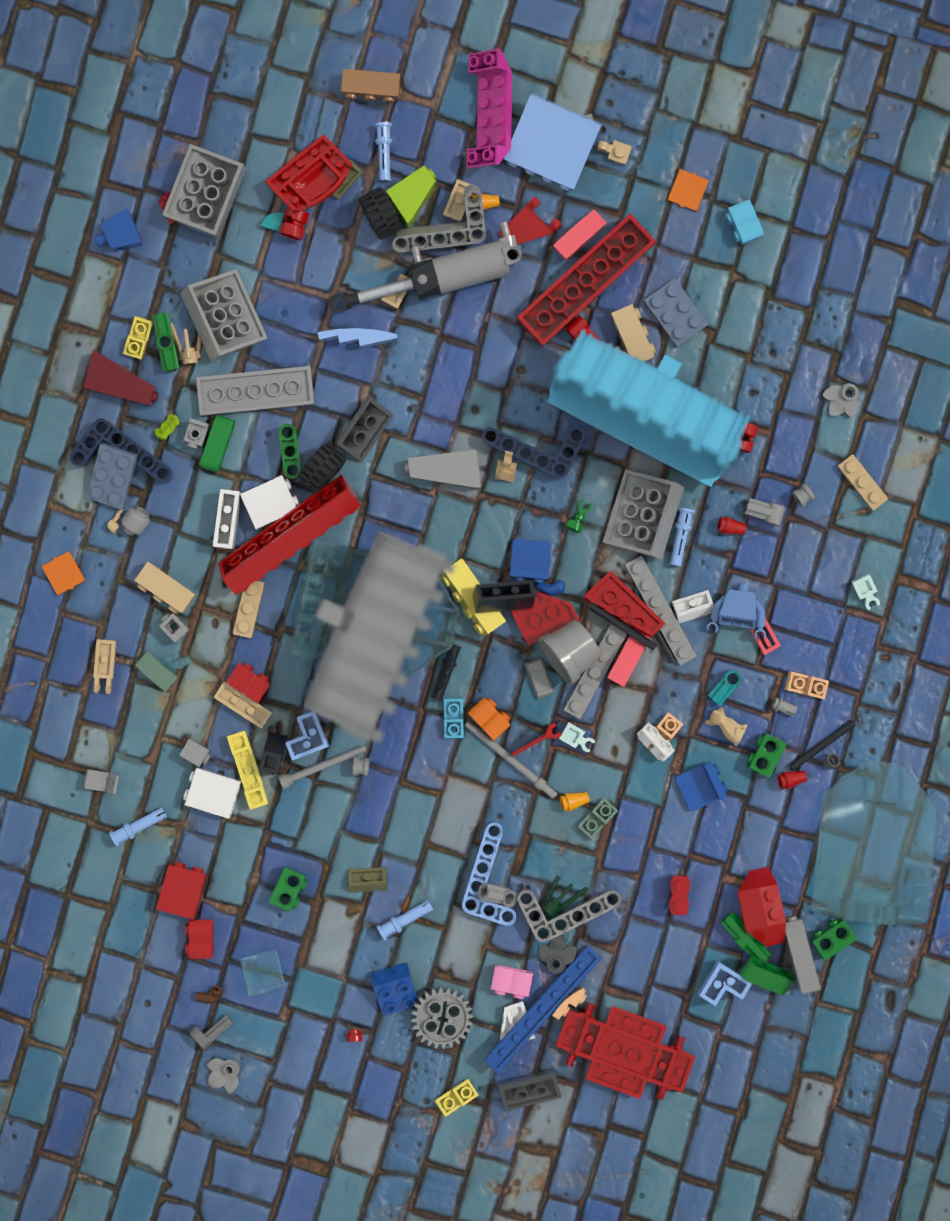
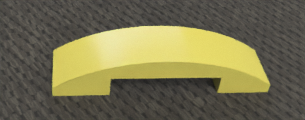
M246 731L227 736L245 790L244 793L249 809L267 805L266 792Z

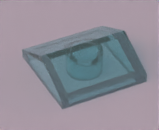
M276 949L240 959L249 997L285 987Z

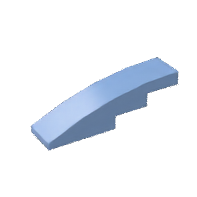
M349 328L318 332L320 342L339 338L340 345L359 341L360 348L398 340L397 334L373 329Z

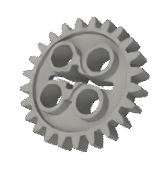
M439 986L438 991H435L432 987V993L429 994L427 991H424L426 997L418 996L420 1003L414 1002V1006L417 1009L411 1010V1013L416 1016L411 1017V1022L416 1023L412 1025V1028L418 1029L415 1032L416 1036L422 1035L420 1038L421 1042L427 1039V1046H430L433 1042L435 1049H437L439 1044L442 1045L443 1049H445L446 1044H449L452 1048L453 1041L460 1044L458 1038L466 1039L464 1032L470 1033L467 1025H473V1022L468 1020L473 1018V1013H468L472 1010V1007L466 1006L469 1003L468 999L462 1000L464 997L463 993L457 996V989L450 992V988L447 986L445 991H443L442 987ZM444 1001H447V1004L444 1009V1015L446 1018L442 1019L441 1032L440 1034H437V1031L440 1026V1020L438 1017L442 1016L443 1003ZM432 1003L440 1004L437 1010H431L430 1005ZM452 1006L458 1007V1011L454 1014L448 1012ZM429 1021L436 1023L432 1029L426 1028V1024ZM447 1025L454 1026L452 1032L444 1031Z

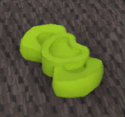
M169 414L167 421H164L160 428L155 429L156 437L161 440L167 439L168 435L173 433L176 426L179 425L178 417L174 414Z

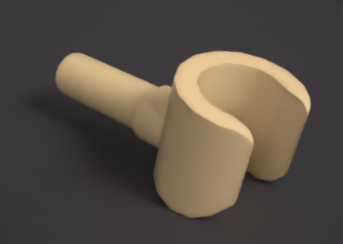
M118 509L115 517L108 522V529L112 533H115L120 528L117 521L123 512L121 509Z

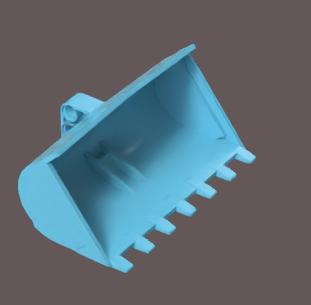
M583 329L571 351L565 352L555 370L547 403L711 487L713 482L718 480L734 461L742 444L739 439L750 415L744 416L742 411L738 413L724 405L723 401L719 402L716 400L717 398H711L697 390L696 387L693 388L690 384L675 378L682 363L668 355H664L659 367L656 368L644 360H639L638 357H633L619 350V347H613L611 343L608 345L592 337V333L586 334V330Z

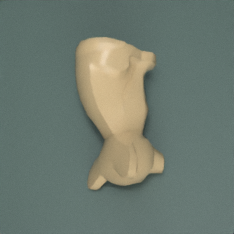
M721 707L713 710L710 714V719L705 721V724L709 726L719 725L724 736L734 746L738 745L747 727V724L740 725L734 719L726 717L724 709Z

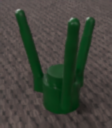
M557 876L548 895L543 900L545 904L542 908L554 917L556 913L560 914L563 909L588 891V887H585L562 905L560 901L573 887V884H569L558 898L554 896L551 898L560 880V876Z

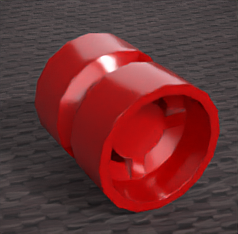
M286 207L283 217L285 222L281 223L279 234L302 241L305 233L303 227L307 225L310 214L303 210L293 212L289 207Z
M747 422L739 439L742 444L738 451L752 452L754 446L752 439L757 436L758 426Z

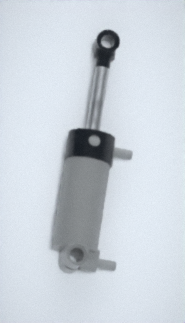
M506 221L500 223L503 238H500L498 241L433 259L422 260L419 247L414 246L411 247L414 263L409 264L411 278L349 295L347 292L334 294L329 299V307L335 313H343L346 310L352 309L351 306L411 289L417 292L419 301L444 293L511 275L509 267L516 265L520 261L522 256L521 250L517 246L515 235L510 234ZM514 251L517 254V259L510 260L507 253ZM337 298L344 301V305L340 309H336L333 306V302Z

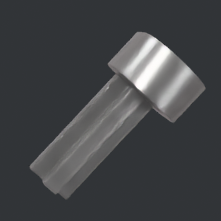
M225 1015L205 1033L196 1024L189 1030V1033L207 1051L213 1045L212 1042L229 1028L233 1022Z

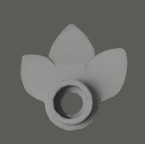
M845 384L842 387L833 385L823 393V397L831 401L829 404L830 416H838L845 412L852 418L857 413L859 405L856 399L858 398L859 391L855 385ZM846 390H850L852 392L851 397L846 396Z
M214 1058L207 1063V1067L212 1071L208 1078V1085L212 1088L223 1086L228 1094L232 1093L239 1084L237 1076L240 1072L239 1063L234 1059L224 1061L220 1058ZM227 1067H231L233 1071H229Z

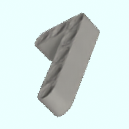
M471 184L464 189L466 222L402 229L392 234L394 250L397 252H410L411 247L418 246L419 250L483 242L486 232L480 188L477 185ZM472 193L477 194V197L473 199L468 196ZM474 211L479 212V215L475 217L470 214ZM476 229L481 230V233L477 235L472 232ZM455 232L462 233L459 237L453 236ZM436 234L443 235L440 239L434 238ZM418 236L424 237L422 241L415 240ZM403 238L405 242L397 243L396 240Z
M522 889L519 891L518 903L536 939L540 942H547L618 907L621 903V896L616 890L610 889L546 920L531 890ZM529 893L532 896L531 901L523 903L521 901L522 894ZM609 894L617 895L615 903L610 904L607 902ZM593 902L599 903V911H590V905ZM531 911H538L540 913L539 919L531 920L529 918ZM575 911H581L583 917L581 920L576 921L572 918V914ZM563 919L566 922L563 929L555 927L557 920ZM540 928H546L549 931L546 937L538 936Z

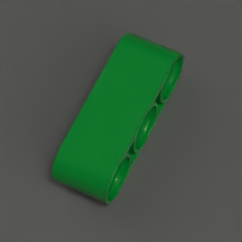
M216 415L199 467L216 473L219 472L234 430L235 420Z
M283 424L279 429L283 469L289 479L297 480L302 468L298 435L293 425ZM287 428L293 430V435L290 438L283 436V431ZM289 447H293L296 450L295 455L292 457H288L285 454L286 449ZM291 466L298 467V473L295 476L288 474V469Z
M753 956L748 959L739 972L744 980L780 995H785L796 980L795 976L788 970Z

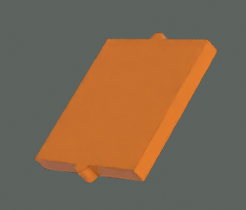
M680 169L668 201L680 205L681 208L685 207L697 212L709 180L697 176L696 173L692 174Z
M70 551L59 557H54L52 561L41 566L58 596L69 589L73 590L75 586L85 581Z

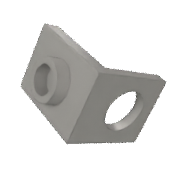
M87 769L83 788L116 794L119 775Z

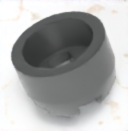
M830 753L825 756L823 764L829 770L835 769L840 765V758L837 754Z

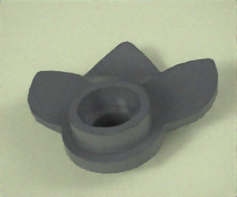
M560 935L553 938L549 946H539L541 960L547 963L548 970L554 974L563 972L566 965L574 961L577 953L576 947H567ZM556 960L560 963L558 968L554 966Z

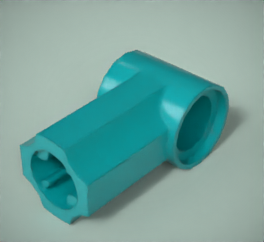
M733 669L727 670L708 696L721 706L733 690L740 685L742 678L739 672ZM735 673L737 681L733 684L728 683V675Z

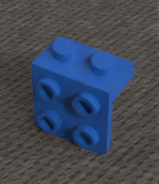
M523 539L513 540L510 577H513V581H524L525 578L533 579L534 583H544V580H548L551 549L549 542Z
M710 761L676 776V782L690 811L697 810L716 800L727 798L726 793L728 789L724 781L720 782L718 778L720 771L717 765L712 764Z
M407 962L370 973L373 989L383 1015L415 1007L414 1002L419 1003Z

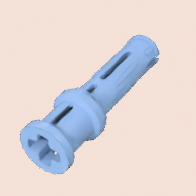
M390 122L375 123L377 128L375 143L378 145L380 182L391 181L389 145L392 143V139H390L392 123Z
M678 507L679 516L677 523H675L677 531L669 564L682 566L687 534L692 529L690 524L695 510Z
M160 807L131 824L125 823L122 828L114 832L110 831L109 834L116 847L129 838L133 839L136 833L166 819V813L157 816L164 812L163 808Z
M427 899L397 918L391 917L390 921L376 927L384 941H386L387 937L396 932L400 933L403 927L433 911V908Z

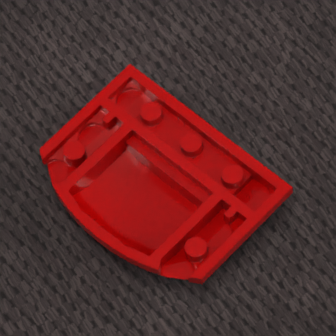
M323 134L268 178L265 183L293 212H298L314 207L330 197L348 176L352 162Z

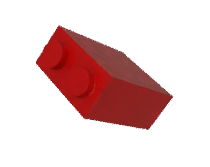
M174 861V864L170 863L156 909L194 919L208 873L203 872V868L195 866L192 869L187 868L182 862Z

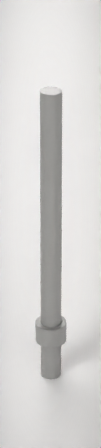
M470 720L467 721L464 725L533 782L535 784L534 787L539 791L542 790L552 799L557 795V792L549 787L542 777H537Z

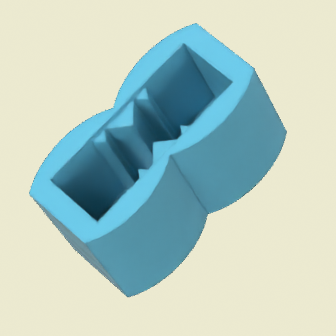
M750 199L728 208L726 219L729 225L732 224L735 228L733 235L736 242L740 241L741 245H744L764 236L763 229Z

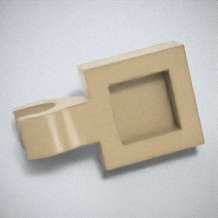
M600 140L596 150L609 154L607 160L625 166L632 146L615 140L610 145Z
M400 274L397 281L407 279L408 277ZM404 291L382 297L381 300L398 309L407 292Z
M505 451L504 461L498 460L495 479L514 482L517 463L511 462L513 452Z

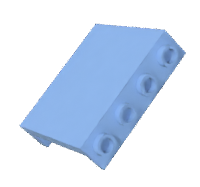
M532 93L512 137L511 149L504 159L512 167L517 168L521 166L525 168L524 172L535 176V173L542 176V180L552 183L555 181L560 184L559 187L570 191L571 188L574 190L602 124Z

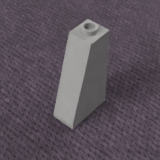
M476 449L408 458V463H405L406 475L410 474V479L481 489Z
M796 915L786 917L785 941L793 974L796 978L797 990L802 994L821 990L803 921L801 918H797Z

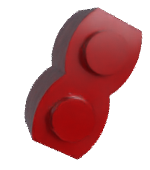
M246 662L243 665L238 663L226 683L251 700L259 703L271 685L268 682L270 678L261 672L257 675L252 671L254 668Z
M672 874L669 881L671 892L668 900L669 911L672 915H686L689 909V900L687 898L690 890L689 878L686 875Z
M190 919L189 923L185 925V934L189 935V943H185V954H189V959H212L214 954V919Z

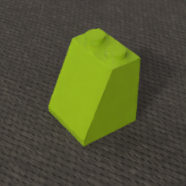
M425 165L386 191L395 211L407 228H412L436 189V176L430 168L427 170Z

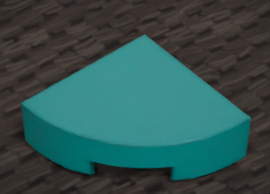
M275 212L268 215L262 221L261 227L279 232L284 213Z

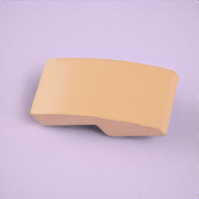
M789 671L784 690L825 699L829 681Z
M668 712L656 728L665 740L670 741L683 724ZM650 744L647 748L650 750L654 746L653 744Z
M580 987L571 992L552 1015L560 1019L561 1016L565 1017L570 1009L569 1003L575 1007L578 1003L581 1005L587 996L584 994L586 989Z

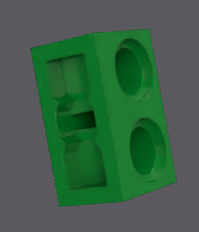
M764 733L763 736L760 735L755 744L758 747L755 753H750L746 762L749 763L748 768L770 778L787 744ZM767 741H773L775 745L774 749L770 752L765 749ZM759 758H764L766 761V765L762 769L756 766V761Z
M285 866L269 903L289 912L292 908L296 909L300 898L297 896L300 890L304 892L308 883L305 880L307 875ZM296 876L299 879L298 885H290L289 877ZM281 894H289L291 901L283 903L280 898Z
M838 918L828 923V928L825 930L819 929L812 934L813 938L810 939L825 961L857 940L842 918L840 920ZM841 927L844 928V936L837 937L836 930ZM827 938L829 945L826 948H821L820 941Z

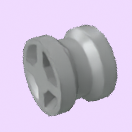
M805 483L801 485L799 490L792 492V495L802 507L809 500L815 499V495Z
M354 757L353 776L362 774L368 777L370 758L360 759L359 757Z

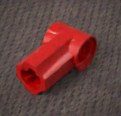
M580 315L565 327L568 334L576 341L583 329L586 330V334L592 333V337L600 340Z

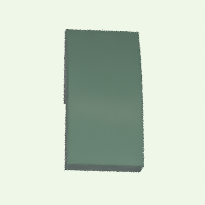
M148 650L135 663V666L165 692L178 678L173 671L163 665L162 661Z
M603 798L576 828L589 840H592L618 810Z

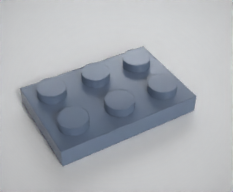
M675 278L644 300V303L676 347L708 326V323Z
M101 443L87 498L123 510L138 455Z

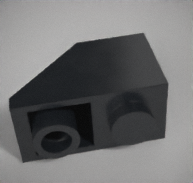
M273 732L268 733L259 770L275 774L280 773L286 747L285 742H287L288 738L287 735Z

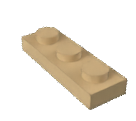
M853 454L837 466L872 511L888 500V497Z
M255 581L249 585L246 591L242 592L233 631L234 635L247 638L253 637L265 582Z
M225 681L213 697L261 729L272 715L271 711L251 700Z

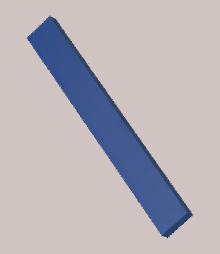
M586 945L575 957L574 961L564 969L483 1060L499 1073L602 958Z

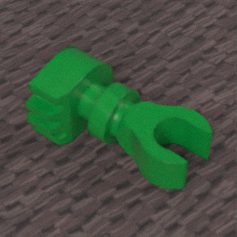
M584 499L578 504V512L574 514V520H567L565 528L579 534L584 527L581 522H584L585 514L592 507L590 503L587 509H583L581 504Z

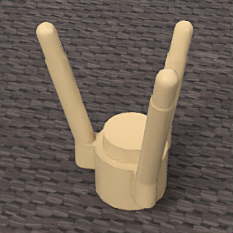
M171 323L180 360L183 361V364L198 363L197 358H201L200 349L202 342L199 334L195 351V348H190L188 331L184 329L186 348L182 351L173 323Z

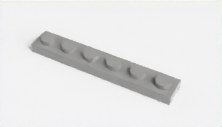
M640 556L625 564L646 605L665 622V626L660 631L679 666L697 657L643 557Z
M610 624L598 646L601 657L584 671L563 709L564 711L581 719L627 635L625 632Z

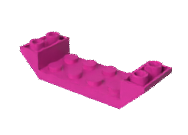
M493 49L468 54V73L478 76L477 148L467 149L466 168L468 169L498 165L511 149L512 71L501 49Z

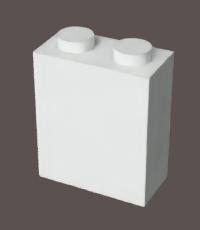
M281 475L240 494L256 530L273 524L300 504L296 495L293 497L291 495L290 489H292L288 478L284 479Z
M199 767L196 768V771L192 770L189 781L192 783L190 789H186L183 800H186L185 805L228 819L231 818L242 781Z

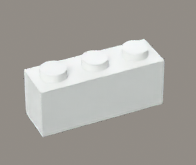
M220 489L213 547L234 550L241 501V492Z

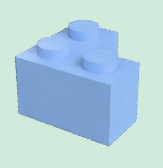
M314 711L297 717L303 736L285 742L292 760L329 747L318 714Z
M717 960L697 994L716 1006L725 990L743 1000L752 983L744 980L739 973Z

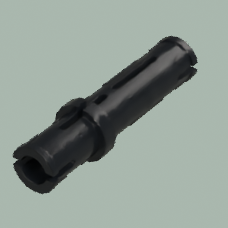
M450 643L446 657L442 660L443 665L431 695L432 698L440 701L443 700L452 671L457 666L456 660L462 648L461 646ZM446 674V676H445V678H444V681H443V684H442V687H441V689H440V686H441L443 677H444V675Z

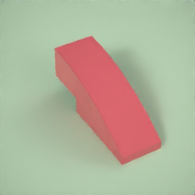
M593 210L553 245V249L567 261L595 236L607 222Z
M636 630L637 632H639L640 634H642V635L645 636L646 638L650 639V637H648V636H646L645 634L641 633L640 631ZM629 636L607 678L624 687L646 646Z

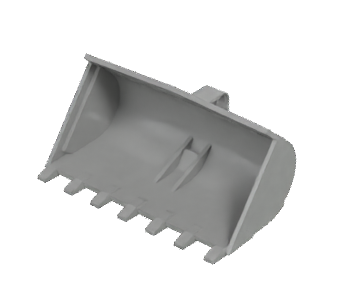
M378 531L345 605L322 599L316 612V618L335 626L305 700V707L341 724V729L365 741L370 738L380 742L383 733L374 727L381 710L392 714L396 705L386 700L394 682L405 686L408 679L406 676L398 673L404 656L408 655L417 658L420 651L410 645L417 627L429 630L432 622L423 618L422 615L429 599L440 603L444 596L442 593L434 590L441 572L453 575L456 566L445 561L446 556L417 542L414 546Z

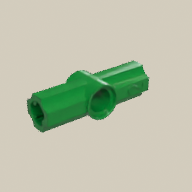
M169 313L153 315L156 344L159 349L163 372L180 370ZM165 338L171 340L168 347H162L161 345L162 340Z
M732 911L721 920L720 923L734 937L733 940L750 957L753 956L763 961L769 959L771 956L769 951L757 939L745 931L744 924Z

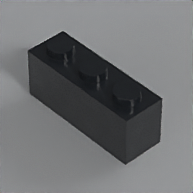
M524 580L475 585L472 597L476 613L532 608L536 595L533 581Z

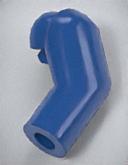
M558 580L551 585L545 582L539 583L536 588L549 596L561 594L565 590L566 584L564 581Z

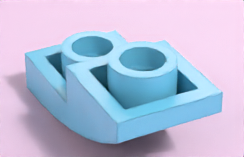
M444 697V738H464L463 697Z

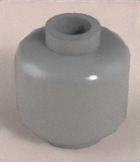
M139 506L130 508L121 521L124 526L123 530L131 536L134 534L141 535L150 523L149 513Z

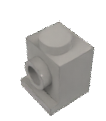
M190 418L184 437L187 446L198 449V446L204 447L210 425ZM194 431L199 432V436L196 438L192 436Z
M168 613L160 620L162 624L159 627L174 643H178L191 630L175 613L171 615ZM173 623H176L178 625V628L175 631L171 629V625Z

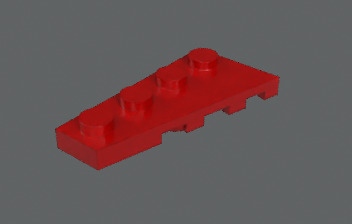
M611 571L583 596V599L594 603L650 638L665 626V622Z

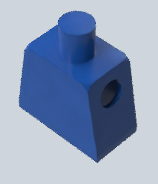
M128 208L103 222L101 225L104 233L94 237L98 247L109 244L113 252L143 246Z

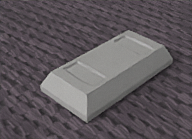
M543 658L524 663L536 698L540 699L554 694L555 691Z

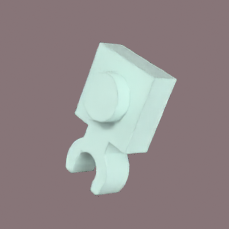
M869 573L851 581L860 600L865 598L864 605L868 610L871 609L869 602L872 600L875 601L877 606L880 605L879 599L873 596V593L878 591Z
M569 722L559 738L574 748L580 744L586 752H590V750L585 747V743L587 741L595 743L594 739L583 737L585 731Z

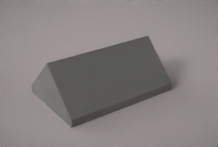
M368 396L337 440L336 445L362 462L393 417V414Z
M554 1068L498 1082L505 1112L561 1098Z

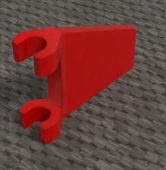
M533 197L508 223L510 234L515 235L517 245L553 234L562 225L557 219L549 226L543 222L533 211L541 203L536 197Z
M551 723L543 735L513 751L512 754L516 756L544 739L559 738L562 734L560 732L552 734L551 730L556 727V724Z

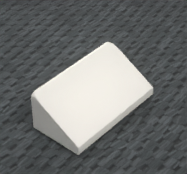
M708 590L672 601L678 623L712 614L714 607Z

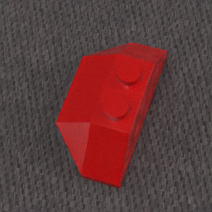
M769 867L750 870L737 892L745 931L764 946L785 943L786 920L778 884Z

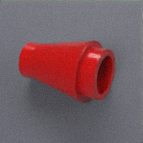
M728 516L720 517L717 524V531L721 532V534L745 535L747 524Z
M804 770L781 772L777 776L780 789L789 790L803 782H807L806 772Z

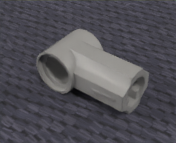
M749 498L745 509L746 515L762 519L764 522L776 526L781 525L785 512V507L781 505L768 504Z
M484 882L478 889L480 899L502 904L508 908L513 907L518 899L516 892L503 885L498 886Z

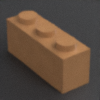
M343 69L341 94L346 99L351 100L361 97L366 101L383 99V102L394 103V100L399 101L401 76L399 73Z

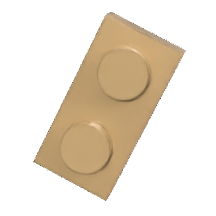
M456 180L443 216L458 222L462 221L466 211L464 189L471 184Z

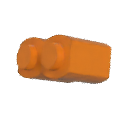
M483 697L467 713L493 740H496L511 725L508 722L510 718L503 711L499 713L495 709L497 704L490 697L488 699Z

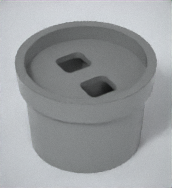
M575 619L551 634L546 633L538 638L539 646L545 657L569 685H573L580 678V674L601 657V652L592 636Z

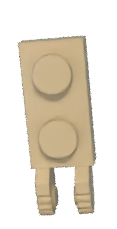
M100 639L96 641L93 675L95 678L94 693H99L100 678H106L105 691L106 694H111L117 641Z

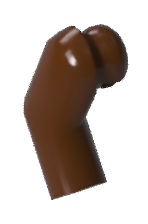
M215 985L208 993L197 992L195 1001L213 1004L221 998L223 990L220 986Z

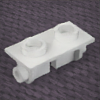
M649 722L637 733L638 739L646 747L653 744L654 747L650 751L662 762L675 751L670 742L665 740L659 734L657 728Z

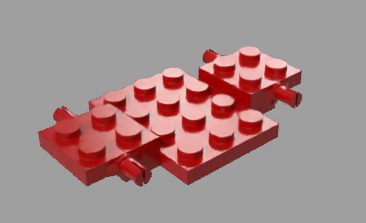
M587 1002L584 1013L569 1009L555 1045L569 1053L566 1065L569 1066L570 1063V1066L573 1067L576 1056L592 1060L585 1079L639 1099L647 1081L659 1086L656 1096L658 1099L664 1100L667 1089L683 1093L696 1057L682 1049L685 1037L678 1035L675 1046L665 1045L661 1043L666 1029L665 1024L613 1005L610 1008L606 1022L597 1020L592 1016L595 1006L593 1003Z

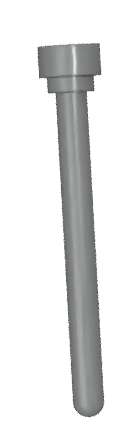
M363 745L291 775L290 773L278 775L283 790L291 787L290 785L294 784L293 782L365 753L366 747Z

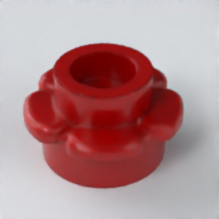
M360 1029L348 1030L349 1034H345L347 1042L362 1041V1035H364V1033H360Z

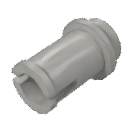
M776 697L771 708L775 712L780 711L790 717H794L798 706L783 701L781 697Z

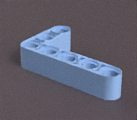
M490 822L486 826L462 901V907L468 914L509 926L516 920L515 910L502 904L482 900L479 898L478 891H474L471 888V884L474 881H479L482 885L484 882L487 883L503 834L502 826L498 822ZM493 825L500 829L499 834L496 836L489 834V828ZM491 844L494 847V851L491 854H485L483 852L484 845ZM481 862L488 865V869L484 873L477 870V865ZM473 899L476 902V907L468 909L465 906L467 900ZM485 906H493L495 909L492 915L485 914ZM505 911H510L513 914V918L510 921H505L502 918V914Z

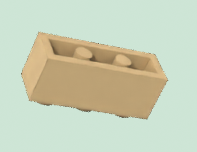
M633 304L612 312L610 316L625 352L633 357H638L641 361L648 362L653 360L656 350L653 343L648 342L646 336H649L646 326H642L639 321L641 315L638 308H634Z
M148 561L134 580L138 583L137 587L145 593L148 590L152 592L155 600L161 604L165 601L170 605L168 609L176 614L179 612L184 614L197 596Z

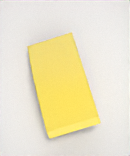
M138 316L134 317L123 354L142 359L153 328V321Z
M466 1079L435 1099L434 1102L443 1116L446 1117L459 1107L478 1096V1093L469 1079Z

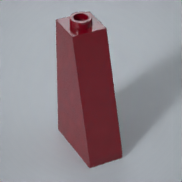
M97 351L92 352L83 385L84 389L152 407L153 403L156 404L159 392H156V387Z

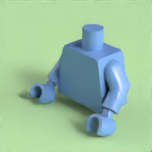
M738 584L737 590H728L727 595H723L714 604L711 614L712 622L707 625L708 631L710 626L714 624L716 626L715 633L719 631L717 621H719V624L754 630L757 627L754 633L755 638L757 639L759 631L764 633L763 639L766 638V632L763 630V627H765V610L761 602L756 599V594L749 592L748 584Z

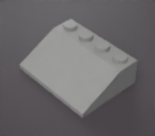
M190 144L162 216L219 240L246 167L240 162Z
M237 269L188 285L180 293L211 363L268 339Z
M625 469L603 543L662 560L684 487L673 481Z

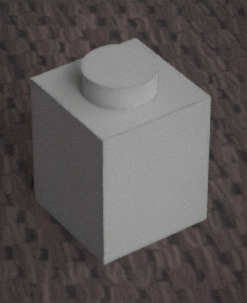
M190 738L179 756L201 767L202 764L206 765L211 757L209 752L211 750Z

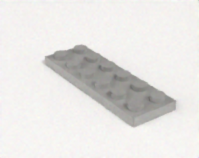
M311 366L196 377L200 416L315 405Z

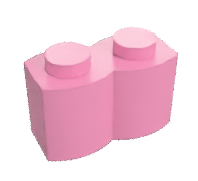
M495 964L491 989L499 995H505L507 992L512 993L513 997L524 999L525 996L529 997L533 972Z

